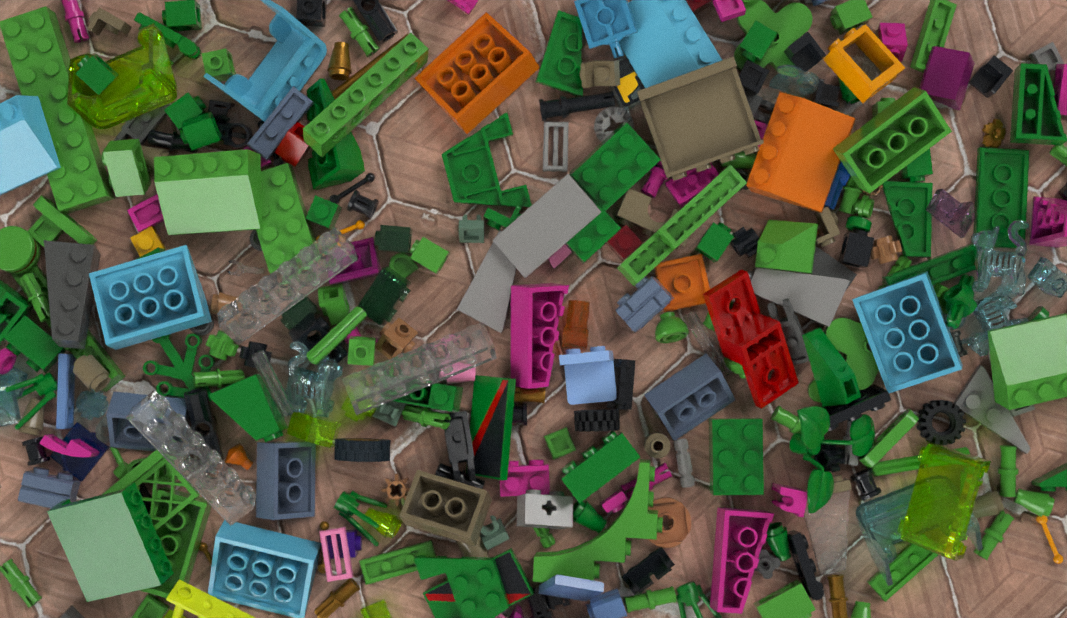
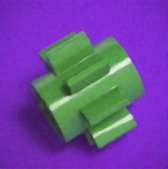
M218 330L217 335L210 334L205 344L210 347L209 354L221 360H226L228 355L231 357L235 356L239 345L234 344L235 336Z

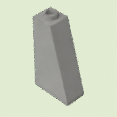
M494 242L457 310L502 333L511 297V285L514 283L517 268Z
M757 267L753 268L752 271H747L756 296L780 307H783L784 299H789L794 313L827 327H830L850 282L841 278Z

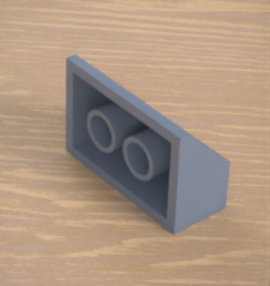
M707 353L644 394L653 411L674 441L736 400L722 372Z
M113 392L106 413L110 447L155 451L158 448L165 447L169 453L186 454L190 417L185 399Z
M257 442L256 518L280 520L315 516L316 442Z

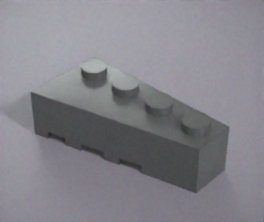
M44 240L52 339L59 347L85 349L94 298L89 273L98 271L101 254L95 245Z

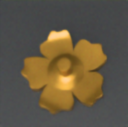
M994 118L992 123L989 122L983 125L982 131L985 135L983 136L982 144L985 147L998 148L1001 146V140H1004L1006 135V128H1003L1001 120Z

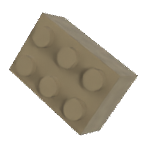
M417 470L399 517L407 526L476 546L492 498L487 490Z

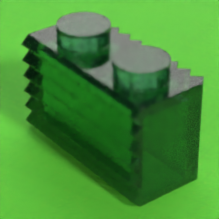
M385 266L381 269L358 307H361L366 312L367 317L378 325H382L386 321L390 323L398 312L395 309L398 302L401 301L403 303L410 294L411 290L408 287L411 282L390 267Z

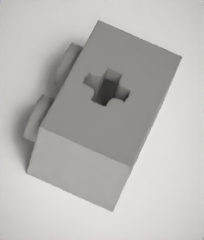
M526 490L525 494L517 496L516 527L549 529L573 527V497L564 496V492L552 491L549 492V495H541L540 490Z

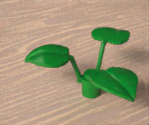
M817 406L797 410L801 423V434L795 433L791 437L790 450L793 453L803 455V460L809 461L818 469L811 472L808 480L807 498L809 513H815L826 505L834 489V480L831 472L824 471V467L811 458V456L819 453L821 444L852 445L853 455L863 456L867 454L875 438L873 419L869 415L862 414V417L852 422L850 440H824V435L830 428L828 411Z

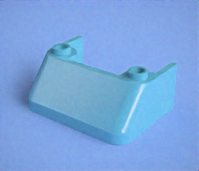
M271 0L261 1L276 13L270 22L269 31L277 42L249 80L240 74H235L225 84H222L208 73L203 76L264 122L293 86L299 91L303 88L327 53L326 45L286 9Z

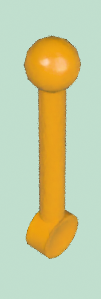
M358 220L355 225L327 236L319 235L316 238V242L319 245H324L327 240L355 229H364L365 223L362 220Z
M1037 515L1036 521L1042 525L1054 554L1053 561L1056 564H1061L1063 556L1058 553L1046 524L1048 519L1044 515L1042 517Z

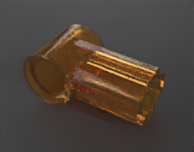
M568 300L562 348L587 350L589 333L587 323L590 302Z

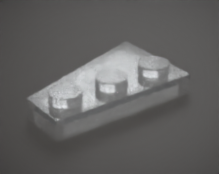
M850 490L832 494L828 503L815 513L808 512L807 500L804 518L821 576L846 570Z

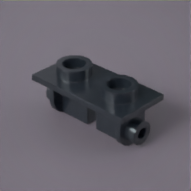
M614 359L617 399L607 401V408L632 410L636 360Z
M660 547L650 553L639 564L630 568L621 577L634 595L638 592L641 594L654 584L650 578L651 575L654 574L659 580L672 571L671 567L675 564L664 549Z

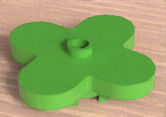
M759 0L755 5L745 7V15L737 17V23L746 35L755 20L777 32V41L773 42L762 62L755 60L754 63L763 68L767 65H772L785 78L800 76V72L784 51L810 29L813 18L809 8L802 3L795 2L786 5L779 12L774 13L762 0ZM739 44L733 56L737 64L736 68L741 72L747 59L741 56L743 52L739 49Z
M848 318L832 320L830 327L826 326L824 333L838 352L844 354L845 361L855 373L859 390L868 388L874 382L879 369L872 351H869L866 347L868 340L861 321L858 323Z

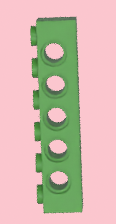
M409 33L303 128L304 142L319 156L323 157L427 63L429 48L412 33Z

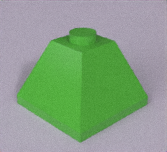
M768 220L758 241L755 267L812 274L818 224Z

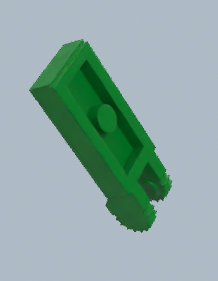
M141 12L137 13L134 21L140 25V31L151 37L153 34L162 37L160 42L173 49L175 45L178 46L180 52L190 59L194 60L201 56V49L196 43Z

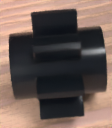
M742 227L732 234L735 239L730 243L739 257L746 254L747 258L757 253L760 238L752 228L746 231Z
M249 341L248 347L242 346L239 358L245 359L244 366L262 369L263 363L270 364L272 352L266 351L268 345Z
M821 444L819 453L814 455V460L824 467V471L837 472L840 471L839 465L845 463L844 450L837 445Z

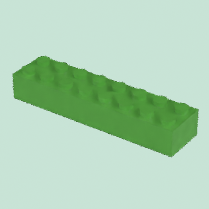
M45 6L0 21L2 35L21 94L39 97L61 168L47 174L58 211L70 214L115 199L56 13Z

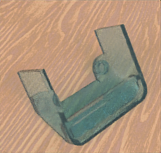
M943 475L929 477L859 505L856 509L857 521L871 557L888 586L893 584L889 563L893 562L897 557L894 544L939 527L942 533L948 537H958L967 534L978 551L983 549L978 520L949 478Z

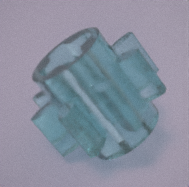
M92 389L91 392L86 390L80 393L76 401V407L78 412L82 413L81 417L92 421L94 417L99 418L106 413L108 400H106L107 396L103 395V391L95 392Z

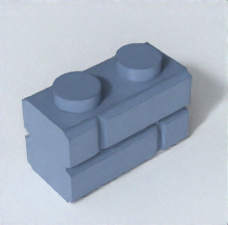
M647 276L635 285L638 289L631 296L629 293L625 294L617 302L619 307L615 311L634 332L642 329L674 300V297L653 276L650 279Z
M34 467L33 470L25 471L23 474L18 501L52 508L59 502L70 499L71 503L76 502L80 481L74 480V475L58 472V476L49 474V469Z

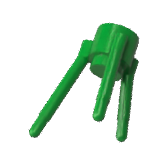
M51 372L44 375L41 373L34 378L5 388L6 392H10L33 384V386L10 397V402L34 391H37L40 397L46 395L15 425L16 430L20 429L49 400L57 396L55 391H57L58 383Z
M344 491L335 503L334 509L338 510V515L351 523L374 546H378L379 543L351 516L356 515L373 527L378 528L379 524L357 510L360 506L357 500L387 508L388 505L359 495L354 491L350 494Z
M691 581L676 588L678 592L676 600L681 618H686L684 603L686 606H692L697 618H703L697 602L700 601L698 596H700L715 618H722L719 612L710 608V600L704 594L700 584L696 586L695 582Z

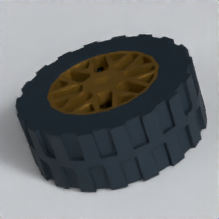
M371 438L335 439L334 460L351 462L390 461L391 440Z

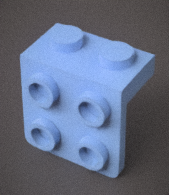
M605 346L590 347V352L581 353L580 348L567 349L565 350L566 355H559L560 365H564L567 401L569 404L607 402L617 399L613 351H605Z

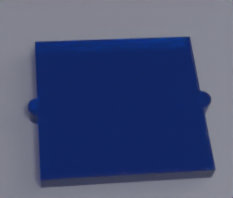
M76 422L63 441L69 444L73 439H80L98 450V456L72 457L53 451L50 457L63 467V471L70 472L82 482L110 447L96 437L95 432L91 433L79 422Z

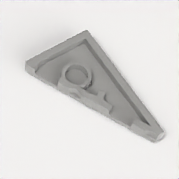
M978 365L953 404L958 405L960 411H963V413L1012 446H1017L1018 450L1028 454L1031 448L1009 410L995 402L993 382L985 368Z

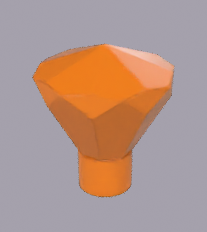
M241 443L228 450L225 463L240 465L246 470L253 465V462L247 458Z

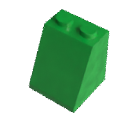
M255 374L209 394L210 399L256 441L264 439L265 443L284 436L282 431L288 429L265 374Z

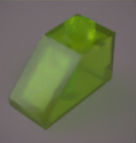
M293 409L286 434L306 442L333 448L335 447V439L338 437L341 422Z

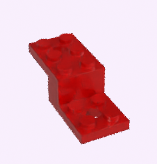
M741 269L703 293L722 354L725 358L742 365L755 406L762 409L799 384L780 321L760 313L747 271ZM735 298L733 308L729 309L731 300ZM773 369L771 378L768 379V374Z

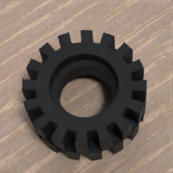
M945 400L930 401L931 403L924 404V408L918 412L920 414L917 421L919 425L916 426L917 430L921 432V437L937 445L953 444L956 439L962 437L960 433L965 431L963 424H966V419H963L964 413L959 410L960 407ZM938 413L946 414L950 420V425L944 432H937L932 426V419Z
M619 409L574 411L575 431L620 430Z

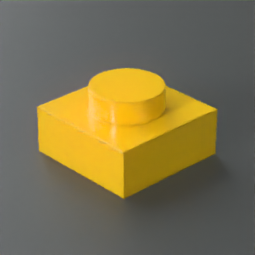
M153 226L130 238L140 257L158 247L166 249Z

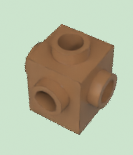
M399 317L393 324L388 322L379 333L382 336L375 348L394 363L402 353L408 355L416 345L413 340L418 332Z

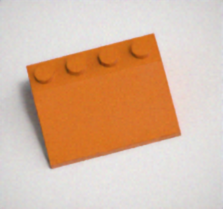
M486 12L414 79L444 112L468 134L540 67L531 52Z
M779 92L762 139L764 143L760 145V150L757 153L746 186L753 193L822 213L840 164V159L833 148L850 136L855 118L805 98Z

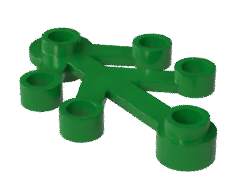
M172 334L152 339L153 342L160 343L174 367L160 365L156 361L149 360L143 365L144 373L181 379L188 387V389L175 387L170 382L163 381L156 386L158 395H172L184 398L185 392L197 389L194 388L192 372L198 347L202 343L201 337L197 334L187 335L185 338L187 350L184 361L170 340ZM193 336L197 338L195 346L190 344V338ZM202 355L199 358L200 372L211 371V368L215 365L213 356ZM206 357L211 360L208 367L203 365V359ZM150 363L155 365V371L152 373L148 371ZM163 384H166L169 388L166 394L161 391ZM201 387L207 389L209 401L211 403L212 400L209 396V394L212 393L211 390L208 387Z

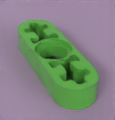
M40 195L33 204L37 210L76 242L94 245L97 241L90 232L68 214L58 211L57 205L45 196Z
M911 409L904 411L874 441L870 451L859 457V461L867 469L873 467L917 423L919 417Z

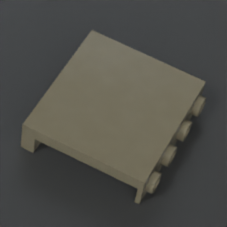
M734 56L637 91L666 178L672 177L673 181L687 177L686 171L696 168L697 173L712 168L710 163L719 159L721 164L736 159L734 154L744 151L745 155L759 151L758 146L764 143L760 138L740 81Z

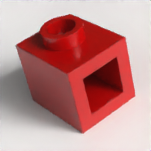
M299 122L288 130L275 151L283 161L294 167L305 158L311 148L304 142L303 128L305 126Z

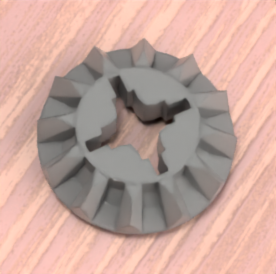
M608 107L597 115L594 130L601 142L613 132H604L610 126V116L616 123L627 122L634 129L633 119L626 110L620 107Z

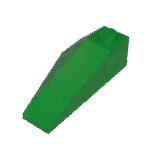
M320 78L307 89V97L314 103L307 111V119L312 121L335 100L325 79ZM352 132L346 135L323 157L319 156L312 149V158L308 159L313 190L351 182L365 171L361 151Z

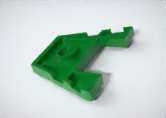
M508 113L499 116L492 123L487 124L472 136L467 137L441 154L454 203L507 207L519 206L522 208L532 206L527 185L501 191L491 155L489 142L513 136Z
M419 555L414 558L421 580L446 573L461 618H495L509 608L510 604L494 557L448 558L447 556L425 557L424 555Z

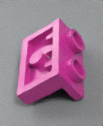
M710 163L712 168L698 173L696 168L686 171L687 177L675 181L672 178L665 182L666 188L678 203L680 210L719 175L712 163Z
M543 459L529 460L528 465H519V461H509L507 480H500V497L520 496L525 494L526 490H540L541 495L549 494V464H544Z

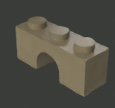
M630 188L623 199L616 218L620 219L619 224L627 225L630 229L633 226L642 229L641 234L650 238L679 210L674 209L667 221L655 222L648 214V206L652 198ZM689 237L685 239L679 246L683 248L686 245Z

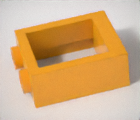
M866 24L858 30L852 28L844 35V40H835L827 48L830 52L823 59L862 104L893 82L905 69L901 62ZM853 43L882 72L874 80H871L844 51Z

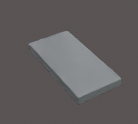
M567 174L496 236L493 242L524 278H527L602 211L571 175Z

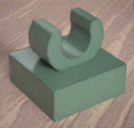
M464 214L462 220H459V243H484V220H481L480 215H477V220H468L467 215Z
M381 399L373 417L396 427L406 403Z
M493 515L490 516L492 523L487 526L483 525L480 532L483 544L487 550L510 539L501 518L497 520Z

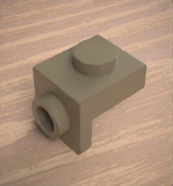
M825 207L822 213H814L824 233V236L816 239V244L820 243L821 247L835 242L834 236L840 234L836 225L839 221L835 212Z

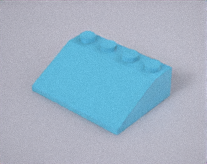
M632 0L628 3L638 32L626 36L619 43L623 54L630 62L645 88L722 61L686 0Z
M16 95L0 103L1 196L61 168L38 96Z
M187 245L89 273L105 344L114 350L212 322L207 300Z
M928 272L915 275L852 299L888 393L962 370L963 364L949 327L945 324L946 319Z
M224 520L215 536L208 594L217 599L293 618H305L319 561L321 543Z

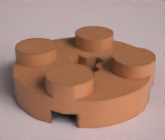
M660 497L654 499L653 507H648V510H658V517L667 515L668 519L673 520V524H669V529H664V526H662V533L657 532L656 540H648L658 547H675L683 542L691 530L690 513L680 501L674 498Z

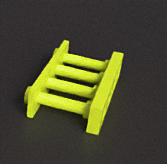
M180 579L166 599L175 604L174 611L169 609L164 618H186L183 616L184 610L197 615L198 618H255Z

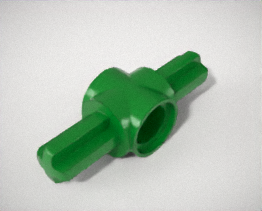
M962 275L959 284L951 287L944 294L943 299L947 303L946 310L948 312L945 322L947 327L958 328L962 318L970 315L976 309L977 303L974 300V291L972 290L975 280L973 276Z

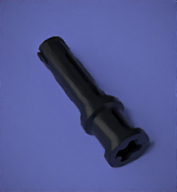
M610 91L569 99L566 96H560L559 99L548 101L539 99L542 122L546 121L547 118L558 116L567 118L569 113L615 107L614 93Z

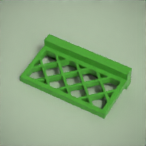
M165 447L155 450L103 493L107 494L123 490L133 482H135L139 491L140 485L144 482L153 483L152 498L142 497V500L151 501L150 516L153 525L154 520H160L154 525L156 531L200 496L169 457L170 453ZM166 464L172 470L171 482L158 480L159 470ZM152 475H154V480H150L149 478ZM158 484L171 485L170 499L156 498ZM184 486L191 495L184 501L174 500L175 487ZM156 502L169 503L168 514L165 517L155 516ZM174 504H179L175 509H173Z

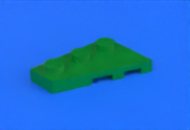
M560 10L557 11L535 81L536 83L577 97L583 96L582 80L580 79L582 24L579 17Z
M884 182L882 184L884 195L898 240L901 244L903 256L930 258L933 183Z

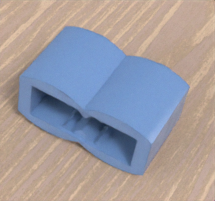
M618 588L590 599V604L586 605L590 618L627 617Z

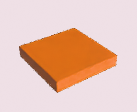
M702 254L660 262L654 268L656 278L674 297V300L663 309V312L706 304L703 293L710 290Z

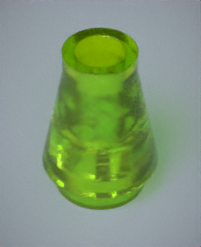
M371 507L365 513L366 516L379 524L378 528H373L385 538L390 537L393 539L401 527L402 521L398 519L397 515L378 511Z

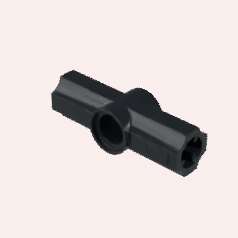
M353 0L380 43L388 41L398 33L379 0ZM373 1L375 2V7L372 10L366 11L363 9L366 2Z
M197 388L185 392L184 398L192 425L191 434L196 440L201 464L210 466L222 462L224 456L216 428L217 419L212 413L207 389ZM205 423L209 426L210 430L204 431L200 429L198 424Z

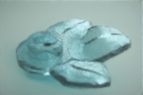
M781 65L777 67L779 74L772 78L769 86L786 91L790 95L806 98L807 94L815 92L819 84V77L815 73L804 72L795 65Z

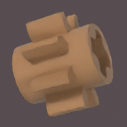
M887 236L873 241L875 247H872L870 254L872 260L878 258L880 264L898 260L897 253L902 252L899 240L893 241L892 236Z
M396 473L395 480L385 479L389 485L382 488L381 491L388 494L386 502L393 499L396 506H398L401 498L406 500V493L410 490V487L406 484L409 480L408 477L402 480L399 479V474ZM392 484H394L395 486L401 484V492L403 494H393L392 491L394 490V487L392 486Z

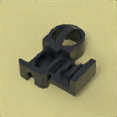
M209 100L208 112L212 111L221 133L220 140L224 141V145H230L235 148L247 147V143L253 137L251 128L243 123H228L230 121V118L227 116L228 111L231 110V107L235 106V103ZM240 126L245 129L246 134L232 131ZM232 137L246 140L242 144H235Z
M539 586L532 588L534 594L527 597L533 615L529 618H555L552 611L556 609L555 606L563 604V607L572 604L571 600L564 598L565 602L563 603L561 597L539 594Z

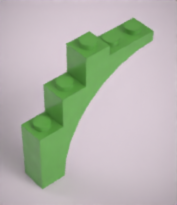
M640 459L637 482L632 496L622 513L607 529L593 539L573 548L552 552H536L533 564V582L543 583L557 574L595 581V579L600 577V564L596 563V561L625 563L626 556H631V541L627 540V538L657 539V532L662 533L663 517H658V510H648V507H653L654 492L649 491L650 482L655 480V466H650L651 460Z

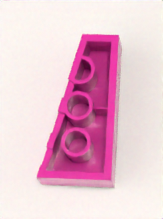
M1034 196L1029 245L1056 248L1067 246V200Z
M556 283L511 285V379H516L515 386L527 389L549 386L555 356L552 351L555 341H558L560 331H557L559 317L563 316L565 306H562L564 294L568 293L569 285Z
M717 507L710 608L716 612L742 614L752 584L751 579L755 568L757 569L760 560L758 559L762 545L765 544L768 526L772 522L774 513L765 510Z

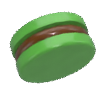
M7 226L0 229V269L15 275L24 274L33 269L40 258V243L27 230L21 227Z

